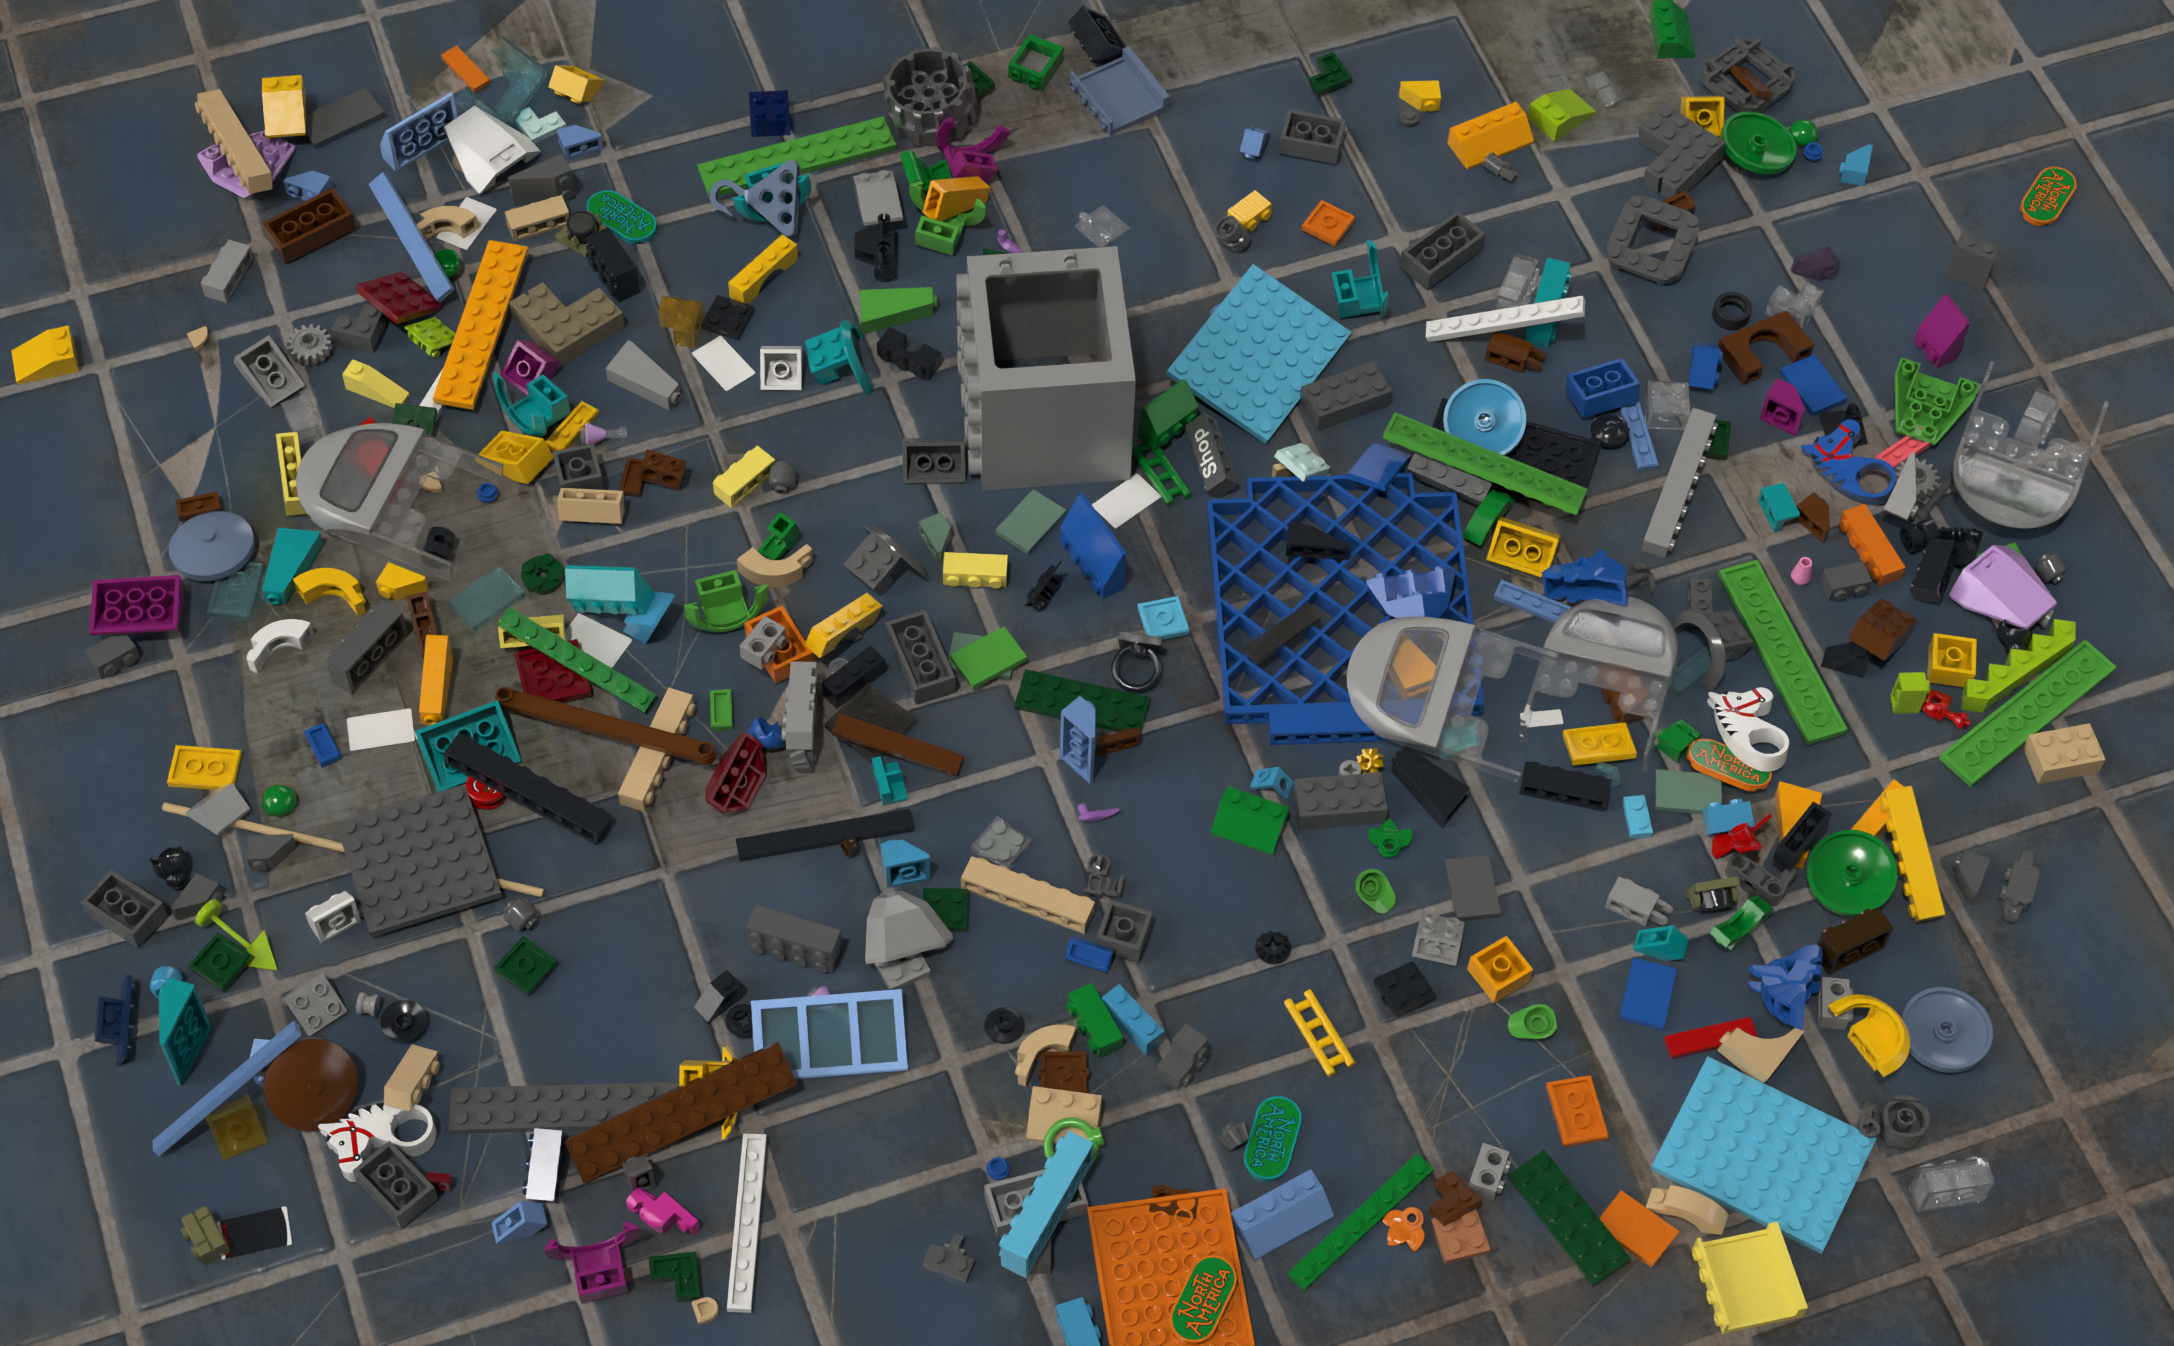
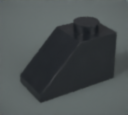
M1854 642L1826 647L1821 667L1863 678L1871 652Z
M726 970L709 983L694 1005V1010L707 1024L711 1023L743 998L742 984Z

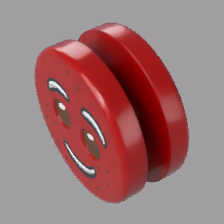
M468 777L466 790L474 807L481 810H492L501 806L507 799L501 793Z

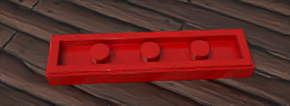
M1751 1017L1667 1035L1664 1037V1042L1670 1058L1675 1059L1718 1049L1722 1044L1719 1041L1727 1031L1731 1033L1737 1027L1751 1036L1758 1037Z

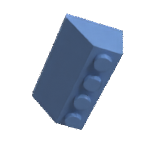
M1079 696L1061 711L1060 758L1090 784L1093 782L1095 707L1090 701H1085Z
M1310 1169L1231 1212V1218L1235 1233L1255 1262L1334 1218V1214L1323 1186Z

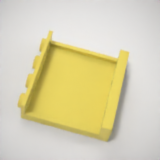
M1778 1222L1769 1223L1765 1230L1702 1242L1701 1238H1697L1692 1248V1255L1694 1260L1699 1263V1276L1702 1283L1706 1284L1708 1290L1706 1292L1707 1300L1710 1305H1713L1715 1311L1714 1321L1717 1327L1720 1326L1722 1334L1804 1317L1808 1306Z

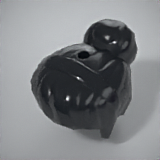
M2004 619L1998 625V635L2007 645L2006 653L2009 655L2011 649L2026 650L2033 631L2030 628L2026 630L2006 623V619Z
M181 846L165 849L159 855L158 860L149 858L155 874L164 879L167 886L171 889H180L186 884L184 872L187 856Z

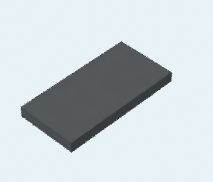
M365 87L306 114V137L316 149L385 117V114Z

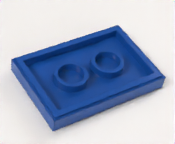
M1815 354L1780 369L1779 373L1785 381L1796 387L1803 405L1811 416L1847 402V396Z
M1373 442L1349 470L1347 477L1352 481L1385 491L1395 480L1396 474H1399L1410 462L1411 454Z
M1633 958L1619 1019L1663 1030L1677 969Z

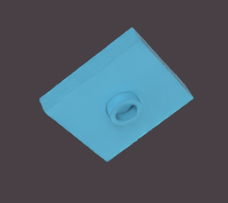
M1179 596L1137 605L1146 635L1162 637V640L1189 635L1190 630Z

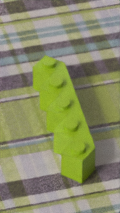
M2054 619L2048 636L2032 634V638L2027 645V651L2011 649L2005 665L1989 663L1983 680L1967 679L1962 690L1961 710L1985 712L1991 705L2001 701L2011 694L2014 689L2021 687L2040 671L2043 672L2053 665L2056 660L2070 652L2076 640V622Z

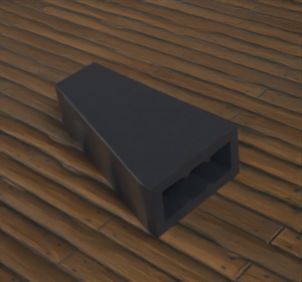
M1407 746L1401 752L1397 751L1391 760L1393 762L1391 772L1441 828H1444L1467 801L1470 787Z

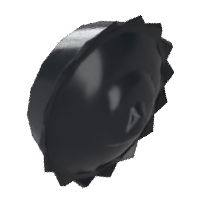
M1609 413L1605 415L1600 414L1598 418H1594L1590 429L1595 440L1600 441V445L1605 447H1615L1626 441L1630 430L1628 423L1622 417H1618L1616 414L1610 415Z

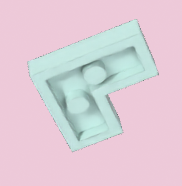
M530 107L512 115L513 121L534 144L557 134L556 130L566 127V123L556 111L541 119H538Z

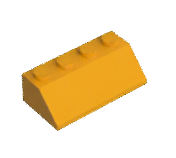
M1513 102L1451 127L1447 144L1465 168L1469 170L1483 164L1485 158L1491 152L1501 157L1533 144L1534 139L1526 113L1517 102Z

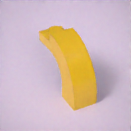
M318 568L293 578L296 591L307 605L320 597L335 595L345 599L358 617L366 613L364 607L366 601L362 595L360 584L356 578L345 571L334 568Z

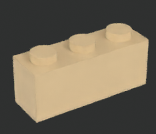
M562 195L505 211L506 223L514 242L562 228L566 225L567 219L570 216Z
M561 488L557 498L559 521L622 523L625 513L623 491Z
M411 1045L384 1087V1105L410 1112L415 1103H419L423 1090L428 1089L432 1076L436 1075L439 1071L438 1051Z

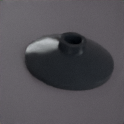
M396 1001L383 1011L380 1018L381 1030L390 1040L396 1042L411 1041L423 1032L426 1026V1014L424 1009L414 1001ZM404 1022L408 1023L406 1026H401Z

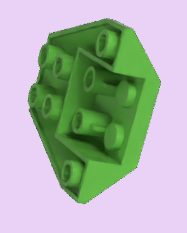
M1901 357L1894 375L1896 433L1936 445L1973 403L1979 383L1960 377L1958 384L1955 385L1918 372L1920 363Z

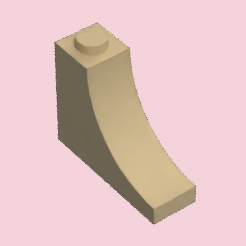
M1737 1027L1731 1033L1727 1031L1719 1041L1722 1044L1717 1051L1747 1076L1764 1083L1791 1050L1804 1030L1794 1027L1788 1034L1782 1037L1763 1039L1751 1036Z

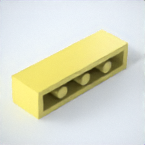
M297 432L276 434L286 516L307 514L299 500L296 488L297 471L301 462Z

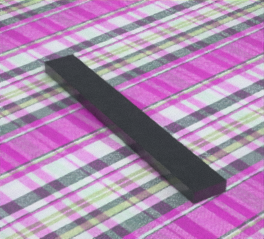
M910 809L737 838L736 846L740 862L838 845L848 838L861 841L913 832L914 826Z

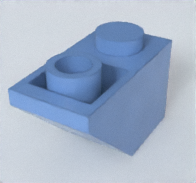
M313 170L285 178L284 180L286 193L293 198L297 197L305 201L333 188L330 176Z

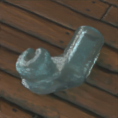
M1598 762L1596 771L1604 773L1607 778L1612 779L1611 787L1620 786L1622 777L1618 767L1605 762Z

